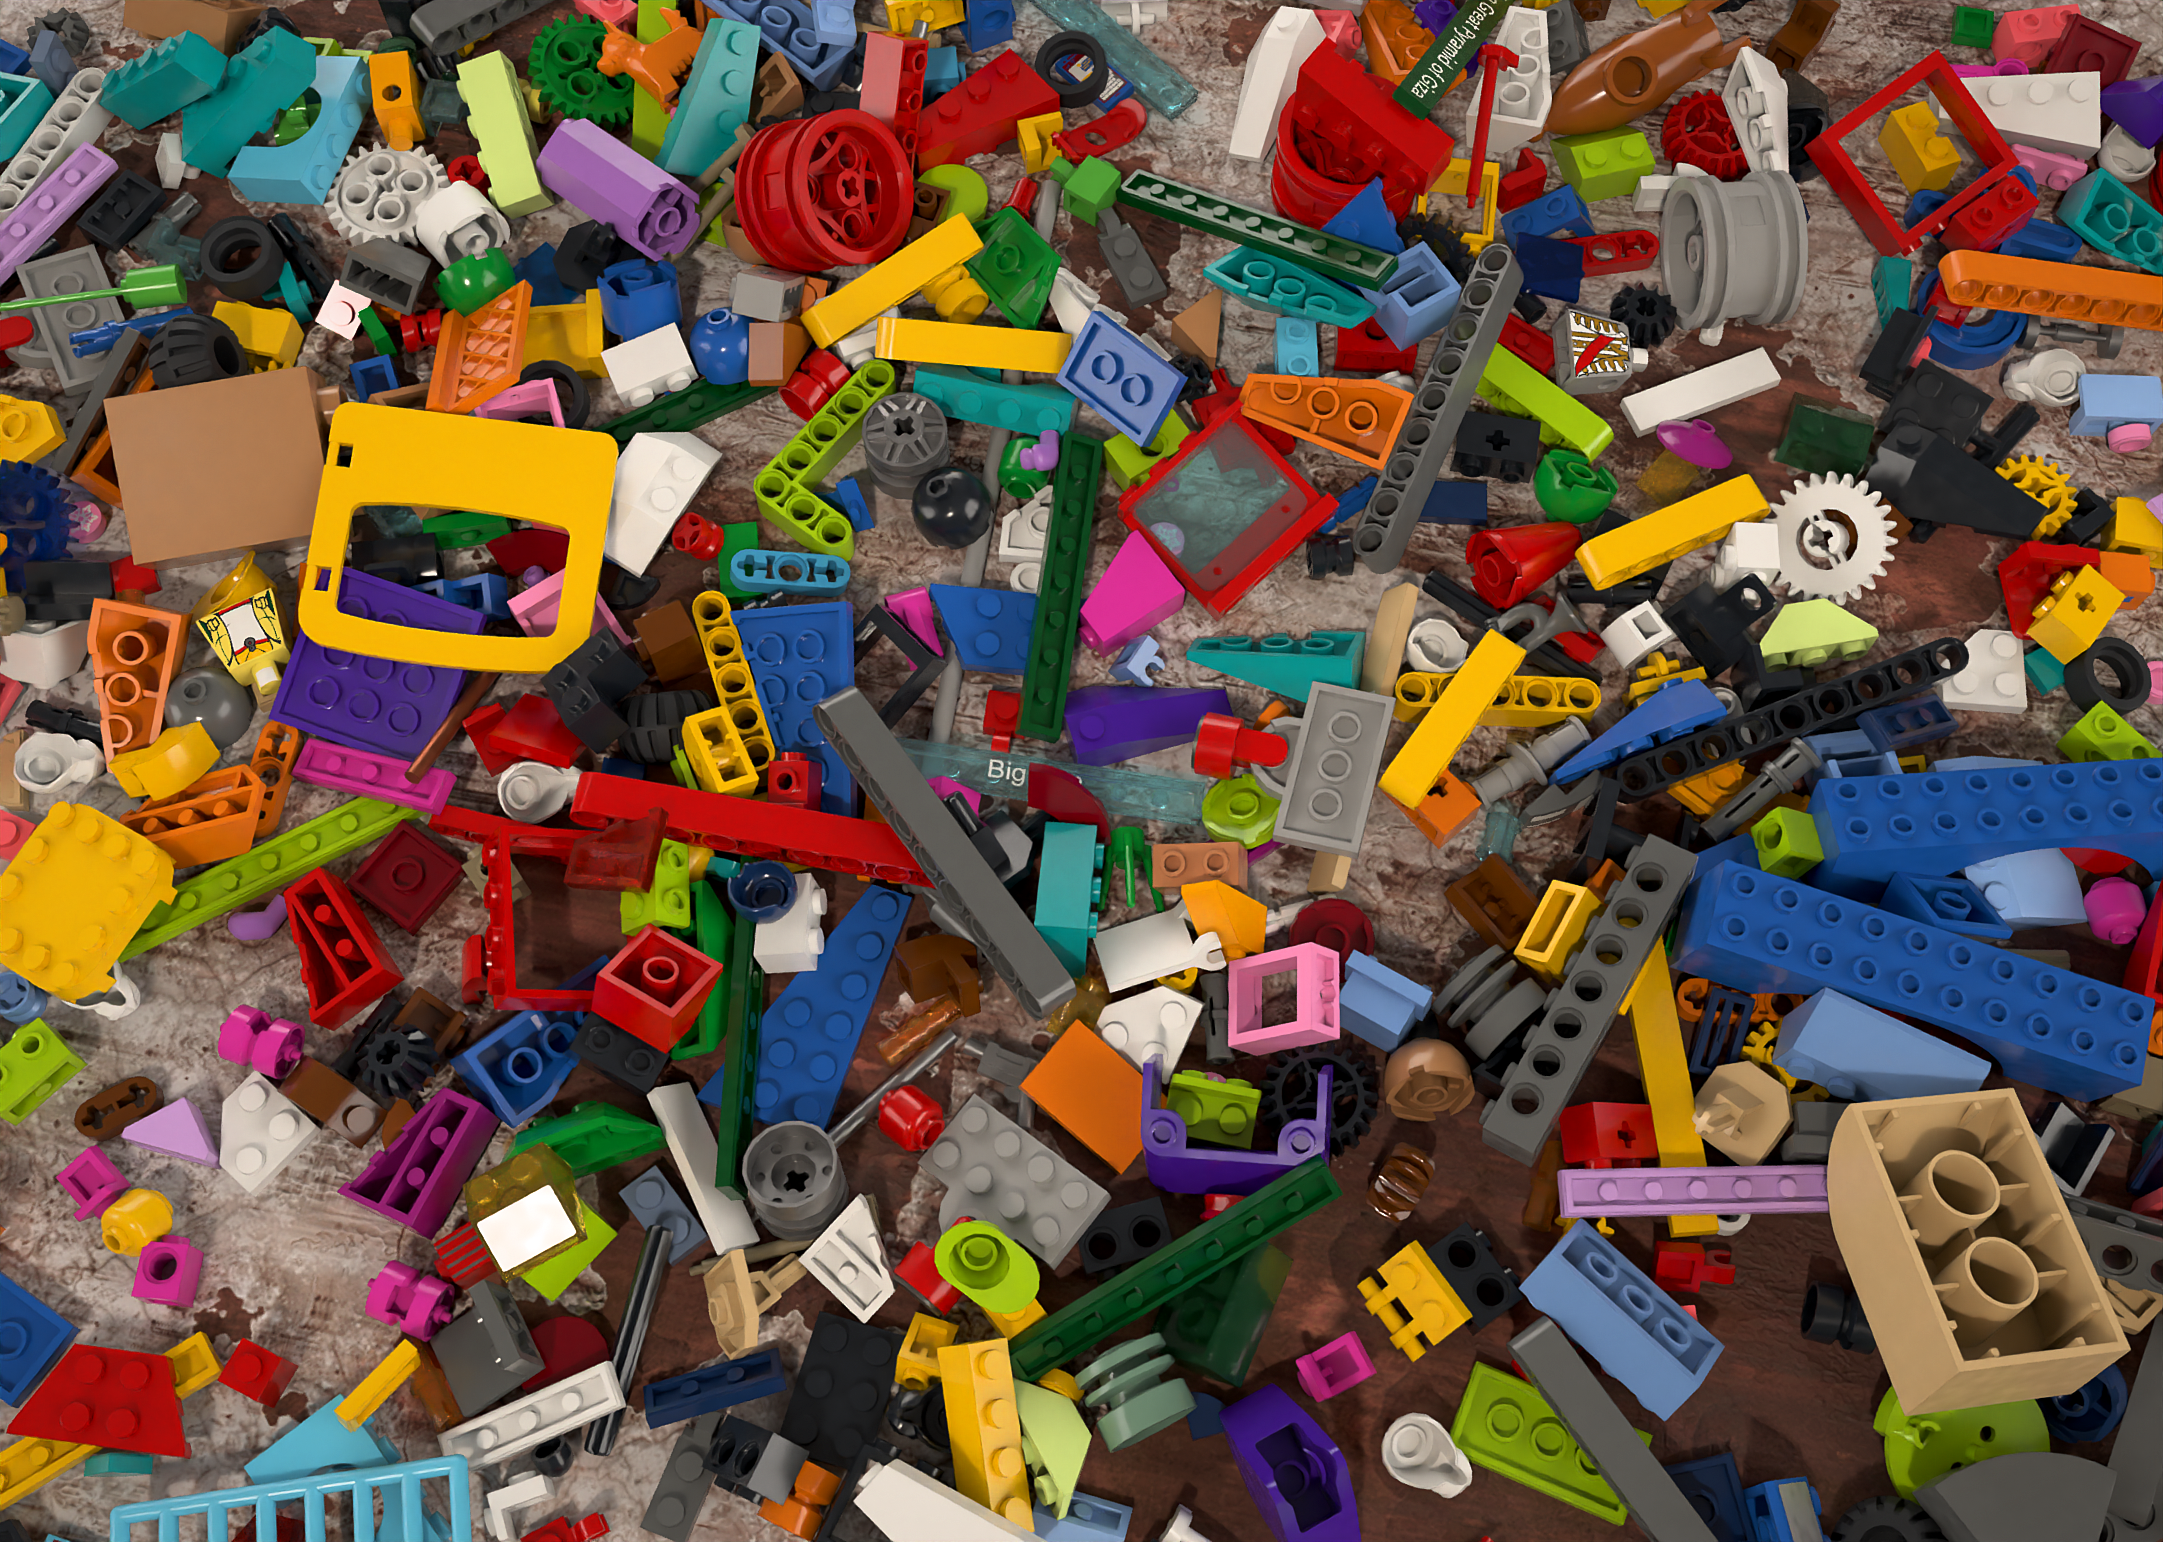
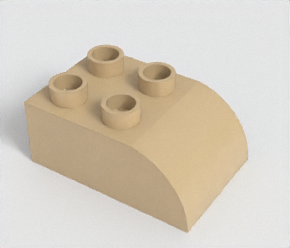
M2014 1088L1849 1104L1838 1121L1829 1151L1827 1191L1830 1217L1837 1244L1905 1416L2072 1394L2131 1350Z

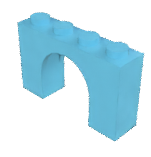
M316 56V79L307 87L303 95L307 105L322 103L316 122L302 137L280 147L242 146L227 177L249 201L323 204L373 100L370 68L361 57Z
M340 1393L245 1465L244 1469L256 1485L329 1474L348 1468L362 1469L395 1464L402 1456L394 1443L386 1435L379 1438L370 1424L376 1420L374 1414L352 1433L338 1421L334 1410L347 1398V1396ZM401 1483L381 1485L379 1488L383 1497L384 1512L381 1526L374 1540L375 1542H403ZM421 1484L423 1542H451L449 1540V1537L452 1536L451 1526L440 1512L436 1511L434 1514H431L422 1501L428 1494ZM298 1498L276 1501V1508L285 1509Z

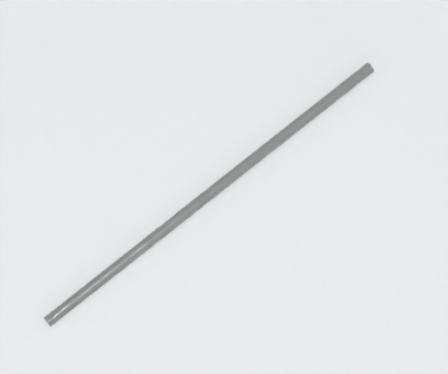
M1045 180L1042 184L1033 227L1049 245L1061 191L1060 183L1055 180ZM1004 369L1001 383L1021 385L1024 371ZM992 426L981 481L991 492L995 509L994 513L991 510V515L987 521L990 526L986 533L975 543L967 547L959 586L980 588L1001 486L997 477V471L1003 448L1010 441L1012 430ZM948 639L944 658L948 665L941 672L921 774L926 780L942 776L963 669L955 654V645L950 639Z

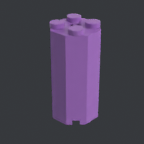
M571 118L563 120L536 161V167L542 173V183L603 226L605 222L611 223L613 225L612 232L655 262L664 259L661 256L663 253L670 252L674 255L682 252L700 225V215L695 213V203L699 205V195L586 118L577 121Z

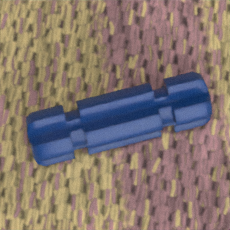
M1368 476L1359 482V487L1353 486L1338 496L1336 500L1340 505L1336 514L1318 531L1321 534H1327L1337 527L1335 523H1343L1365 508V503H1369L1378 479L1375 476Z

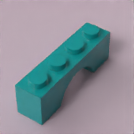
M923 362L915 372L913 393L931 399L942 410L944 416L1040 436L1045 430H1054L1058 432L1061 438L1066 430L1070 432L1074 430L1079 398L1065 387L1047 383L1035 385L997 383L975 376L965 366Z

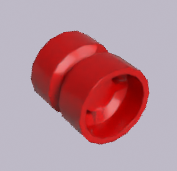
M820 348L815 349L800 366L801 372L795 371L786 386L778 388L779 395L786 406L807 423L852 377L839 359Z

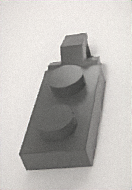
M1112 207L1097 212L1099 216L1097 226L1101 234L1097 235L1099 253L1130 310L1166 297L1167 288L1135 230L1131 228L1129 223L1121 225Z
M713 1411L702 1414L695 1429L688 1426L685 1427L682 1435L677 1439L640 1525L641 1528L674 1542H688L716 1474L701 1466L726 1416L723 1413Z

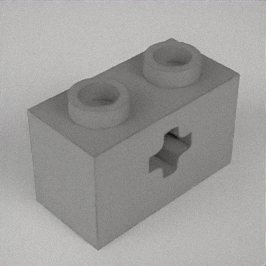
M762 265L738 272L737 277L732 279L729 288V300L733 301L732 313L776 323L799 315L806 275Z

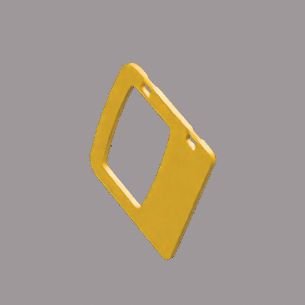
M346 402L335 409L308 551L304 587L301 590L298 607L299 623L307 637L322 647L397 662L451 669L518 674H547L553 666L561 663L578 649L586 639L591 637L619 455L618 445L612 436L601 432L358 402ZM340 446L353 447L350 468L336 466ZM370 505L430 507L503 516L566 530L570 534L557 625L554 633L548 637L524 638L479 636L410 628L340 613L337 609V601L354 511L360 506ZM318 569L331 570L328 591L314 590Z

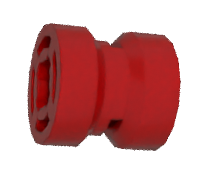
M442 308L428 309L426 314L417 315L414 312L410 316L400 315L402 336L409 353L420 352L426 346L437 348L442 317L444 315Z

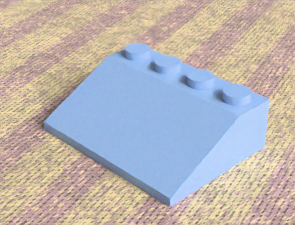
M1970 756L1934 761L1927 768V772L2043 765V762ZM2059 848L2039 849L2005 855L1965 867L1944 876L1971 880L2013 932L2088 921L2083 906L2084 898L2073 862Z

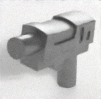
M969 1037L963 1053L980 1060L977 1068L979 1075L1006 1086L1003 1091L1004 1096L1009 1101L1018 1104L1016 1124L1022 1129L1032 1130L1036 1103L1020 1090L1018 1086L1040 1060L1031 1056L1024 1057L1003 1048L1002 1044L993 1040H989L988 1044Z

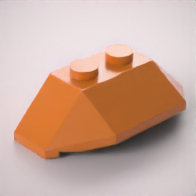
M246 763L204 774L190 786L164 799L153 801L151 797L148 798L136 811L131 809L121 815L119 823L147 838L169 853L177 861L173 865L174 869L180 870L246 854L251 849L267 785Z

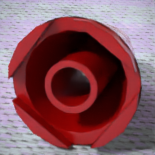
M1568 521L1482 530L1472 535L1466 546V565L1473 563L1476 576L1470 578L1473 587L1482 600L1496 609L1514 607L1576 560L1574 555L1576 550L1583 545V538L1580 531Z

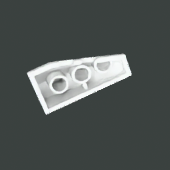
M1281 6L1264 26L1247 59L1229 149L1231 158L1263 163L1277 137L1281 111L1288 98L1296 91L1299 67L1327 36L1313 10Z
M1746 46L1741 47L1721 98L1751 172L1767 173L1769 171L1784 170L1789 174L1787 84L1783 78H1780L1774 63Z

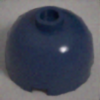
M2112 1363L2072 1394L2038 1398L2035 1401L2042 1411L2050 1434L2065 1442L2077 1443L2079 1440H2092L2091 1443L2103 1439L2123 1419L2128 1404L2127 1384L2119 1368Z

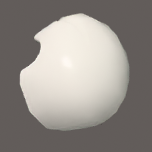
M1426 619L1413 627L1409 632L1405 653L1411 668L1415 672L1458 673L1466 662L1465 658L1469 644L1461 639L1457 630L1446 621Z

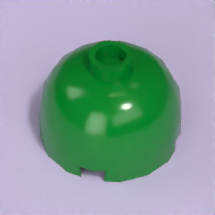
M500 247L484 249L488 257L476 260L474 254L468 255L450 265L437 276L440 283L433 282V287L441 301L450 311L455 308L463 317H466L516 285L512 265Z
M1554 449L1550 450L1548 456L1544 455L1536 471L1533 486L1535 497L1550 521H1568L1571 524L1578 525L1592 522L1603 515L1619 488L1617 480L1602 466H1600L1598 472L1587 467L1589 459L1580 454Z

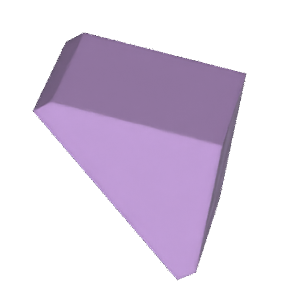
M185 1097L124 1128L121 1135L123 1139L138 1148L221 1169L219 1165L220 1152L199 1107Z

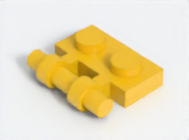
M1417 1240L1408 1244L1377 1269L1388 1283V1286L1381 1290L1372 1276H1369L1357 1285V1288L1367 1300L1364 1305L1372 1316L1377 1313L1392 1334L1389 1339L1397 1350L1402 1348L1412 1362L1427 1352L1416 1337L1421 1332H1424L1433 1346H1435L1473 1317ZM1397 1297L1413 1317V1320L1408 1324L1391 1303Z

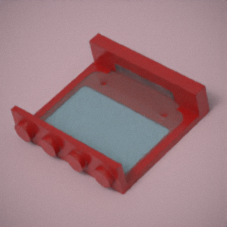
M1239 399L1229 407L1225 403L1218 407L1208 418L1207 421L1210 424L1203 431L1198 433L1194 430L1189 433L1178 445L1180 451L1170 460L1163 457L1148 472L1150 478L1140 487L1137 484H1133L1118 499L1121 504L1118 506L1117 517L1131 532L1136 530L1140 532L1173 576L1217 622L1304 544L1307 539L1336 514L1340 505L1329 492L1322 498L1242 415L1244 404Z

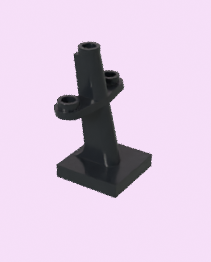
M1604 777L1593 795L1584 805L1582 814L1590 816V818L1576 836L1572 852L1581 854V856L1567 873L1566 883L1583 886L1602 862L1603 858H1610L1625 864L1634 845L1642 847L1646 841L1647 836L1612 822L1622 782ZM1684 810L1675 830L1673 844L1685 850L1688 849V843H1694L1700 827V820L1693 818V813ZM1682 898L1679 904L1677 905L1674 913L1672 914L1670 921H1673L1675 917L1678 916L1682 905Z

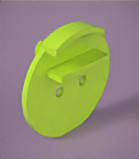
M1891 1385L1880 1403L1873 1429L1885 1437L1886 1466L1897 1494L1900 1498L1908 1499L1918 1505L1920 1504L1912 1492L1928 1480L1951 1470V1466L1955 1462H1959L1961 1466L2008 1454L2050 1452L2049 1432L2046 1421L2035 1399L1905 1416L1894 1387ZM1989 1426L1991 1436L1988 1440L1983 1441L1980 1437V1431L1983 1427Z

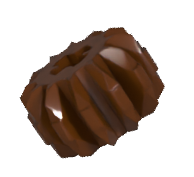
M1405 1142L1396 1144L1392 1147L1389 1154L1386 1155L1373 1177L1365 1195L1366 1204L1375 1209L1374 1212L1385 1219L1388 1217L1396 1223L1408 1218L1411 1211L1415 1209L1418 1201L1422 1198L1430 1179L1434 1175L1435 1161L1426 1156V1152L1416 1146L1412 1147Z

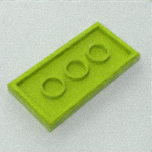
M1476 1361L1449 1433L1456 1448L1462 1450L1469 1459V1462L1618 1526L1624 1525L1628 1511L1534 1385ZM1633 1427L1649 1449L1653 1435Z

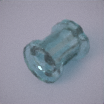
M1487 813L1485 818L1487 830L1483 843L1476 848L1475 856L1479 860L1484 861L1489 855L1496 852L1508 866H1511L1514 859L1511 853L1516 834L1522 832L1524 825L1521 820L1507 813Z

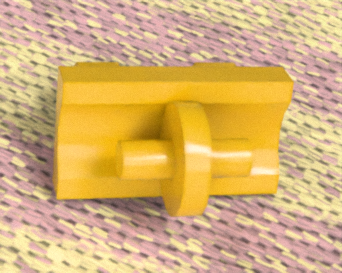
M1660 651L1650 653L1647 657V666L1637 668L1636 673L1639 680L1651 679L1632 683L1630 685V692L1622 695L1625 707L1634 706V709H1636L1659 691V685L1675 678L1682 677L1684 682L1698 678L1703 683L1707 679L1704 667L1669 675V673L1680 671L1679 661L1677 659L1666 661Z

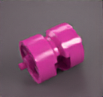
M242 1004L220 1026L221 1034L218 1041V1054L220 1058L241 1066H248L252 1062V1067L255 1071L273 1078H285L292 1071L297 1061H301L304 1057L302 1049L305 1042V1029L303 1025L281 1017H277L272 1022L269 1013Z
M390 1261L379 1273L376 1280L371 1278L367 1284L371 1290L366 1301V1315L389 1326L400 1322L401 1331L422 1341H429L438 1332L444 1321L450 1323L453 1319V1314L449 1313L454 1299V1286L431 1275L421 1279L419 1270L400 1261Z

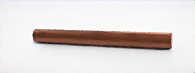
M480 671L404 773L405 778L413 784L420 783L459 730L462 721L470 715L500 672Z

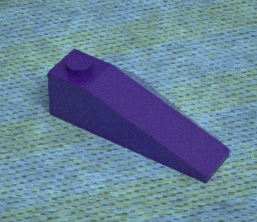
M2163 74L2114 82L2100 92V109L2148 150L2163 141Z
M1093 685L1066 694L1062 727L1077 773L1193 742L1202 715H1206L1207 712L1233 717L1234 715L1225 689Z

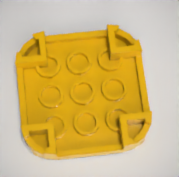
M65 801L55 803L50 808L47 817L37 826L0 877V963L53 996L72 1004H76L77 999L84 998L97 990L106 993L117 982L116 979L107 974L155 905L161 900L171 906L178 892L177 889L172 887L173 865L177 861L147 838L91 806L79 803L70 805Z

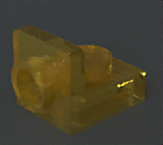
M1666 448L1635 485L1662 508L1673 505L1693 482L1696 484L1701 476L1696 470L1698 465L1680 458Z
M1082 975L1081 979L1074 977L1072 980L1076 986V997L1053 1012L1046 1030L1060 1037L1071 1023L1078 1019L1094 1032L1105 1006L1110 1004L1113 998L1112 994L1104 991L1106 988L1105 984L1085 975Z

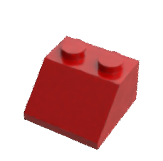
M648 923L597 974L591 1011L667 1054L694 1024L720 977L724 965Z

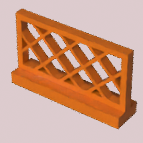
M525 279L466 317H463L455 308L443 315L425 408L426 411L468 416L470 411L520 380L533 287Z

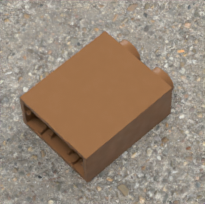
M300 366L103 399L134 565L163 571L244 557L251 550H254L255 555L309 546L323 468L327 459L328 440L333 414L339 405L349 402L344 387L341 384L326 386L324 377L307 366ZM338 454L336 466L342 467L340 455ZM368 506L358 507L354 511L353 516L367 514ZM352 521L348 539L355 538Z

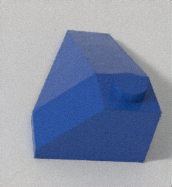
M1682 677L1669 680L1658 686L1659 691L1557 769L1548 779L1549 787L1553 784L1561 786L1587 777L1595 769L1601 772L1619 766L1630 758L1716 726L1728 715L1726 707L1698 678L1684 682Z
M606 955L601 956L553 990L594 991L597 974L610 960ZM522 1010L449 1062L473 1096L509 1127L514 1129L550 1103L560 1090L559 1087L570 1071L577 1066L578 1062L565 1056L563 1052L583 1018L589 1012Z

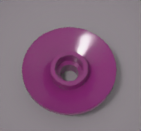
M1695 419L1691 423L1682 420H1665L1657 427L1656 435L1660 442L1672 453L1690 463L1706 468L1722 469L1728 467L1733 459L1730 448L1721 438L1714 434L1715 428L1706 421Z

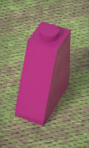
M1138 530L1129 535L1080 610L1078 634L1086 647L1090 650L1095 648L1103 659L1126 645L1130 639L1139 637L1180 611L1184 606V588Z

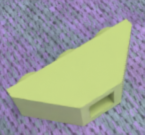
M1822 598L1784 605L1759 644L1766 672L1768 673L1782 671L1787 666L1803 664V667L1807 668L1815 667L1829 659L1841 657L1844 661L1859 659L1868 653V650L1877 640L1879 634L1877 628L1829 600Z
M1013 1378L1025 1466L1027 1465L1035 1479L1034 1486L1040 1502L1044 1506L1049 1505L1058 1521L1065 1518L1092 1435L1070 1398Z

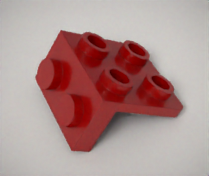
M2029 541L2021 544L2018 550L1997 565L2012 633L2016 638L2036 641L2026 633L2036 619L2032 615L2034 609L2049 595L2053 596L2054 592L2050 590L2051 586L2066 571L2074 574L2086 564H2089L2093 569L2102 564L2098 549L2083 548L2076 544L2051 545L2043 544L2042 541Z

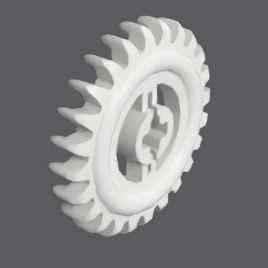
M1829 471L1824 484L1818 474L1812 473L1810 475V487L1801 480L1794 481L1797 491L1796 495L1787 490L1780 491L1786 502L1784 506L1776 503L1769 504L1770 508L1778 515L1776 519H1762V523L1777 524L1780 560V570L1778 572L1782 574L1775 581V586L1781 587L1792 583L1787 593L1788 597H1796L1804 590L1803 602L1814 600L1817 594L1819 599L1825 598L1830 601L1833 595L1837 605L1843 606L1846 602L1847 592L1854 599L1859 600L1862 596L1861 585L1870 590L1875 589L1876 585L1872 578L1873 574L1884 577L1887 575V571L1880 563L1881 561H1893L1895 559L1894 555L1886 551V546L1898 543L1897 538L1887 536V531L1895 528L1897 523L1895 521H1884L1883 519L1890 512V505L1876 506L1881 498L1880 491H1874L1866 496L1868 490L1867 481L1862 480L1853 488L1854 481L1851 474H1845L1839 484L1836 473ZM1823 510H1839L1848 515L1854 522L1858 533L1857 549L1850 560H1848L1845 554L1850 540L1847 529L1838 522L1828 521ZM1808 519L1811 524L1806 528L1803 535V543L1806 550L1816 557L1829 558L1834 569H1819L1811 565L1802 555L1799 544L1800 532ZM1823 531L1831 532L1833 535L1828 540L1830 547L1820 546L1819 541L1824 539Z

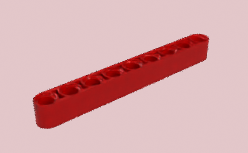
M584 772L579 776L569 817L575 823L582 826L646 838L657 836L691 846L936 889L889 824L599 772Z

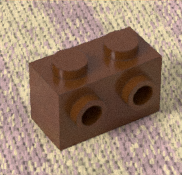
M679 599L664 607L648 609L640 618L633 621L638 636L633 638L632 642L639 654L640 662L649 679L657 676L663 689L709 668L697 632Z

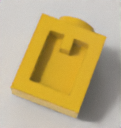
M915 1312L897 1357L895 1382L904 1385L911 1391L915 1389L924 1391L931 1385L942 1382L937 1348L955 1344L959 1325Z

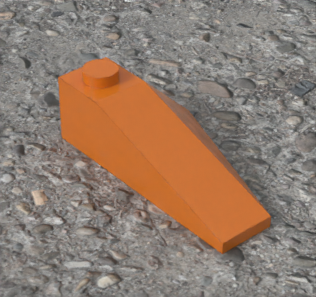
M1369 0L1361 16L1358 18L1371 72L1399 86L1434 43L1436 37L1428 28L1422 29L1414 22L1415 14L1400 0ZM1465 67L1441 98L1466 79L1467 71Z
M1248 373L1238 399L1244 404L1242 415L1382 472L1410 411L1415 395L1375 379L1361 380Z
M94 598L87 634V646L93 662L95 675L93 683L95 694H98L102 719L100 721V728L108 773H113L107 764L116 755L149 748L166 730L167 722L164 718L165 701L171 682L182 670L193 613L146 604Z

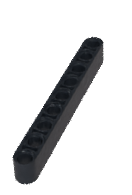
M1941 638L1630 758L1623 762L1610 776V779L1622 782L1617 801L1623 804L1637 803L1789 744L1795 736L1799 739L1856 718L1864 711L1887 706L1941 685L1965 669L1969 662L1968 648L1957 638ZM1936 653L1947 657L1950 669L1942 667L1937 662ZM1897 668H1903L1908 671L1912 679L1911 684L1903 682L1898 677ZM1858 683H1865L1872 689L1873 699L1866 698L1859 692ZM1819 698H1827L1832 702L1835 709L1834 714H1829L1822 710ZM1780 713L1790 714L1795 719L1796 729L1785 727L1780 720ZM1745 727L1754 731L1757 736V744L1753 745L1744 741L1741 736V728ZM1702 743H1711L1716 747L1719 754L1717 760L1709 759L1703 754L1701 749ZM1667 757L1675 760L1679 765V775H1672L1666 772L1662 766V758ZM1628 772L1636 775L1640 780V790H1631L1626 787L1622 779L1623 773Z

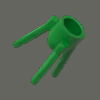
M1128 826L1114 829L1111 832V845L1104 847L1105 862L1101 877L1100 902L1096 904V909L1102 911L1105 907L1115 862L1117 868L1125 870L1127 906L1129 908L1135 907L1134 869L1139 868L1141 862H1143L1157 913L1165 912L1162 894L1152 887L1151 846L1145 844L1144 831L1137 827Z

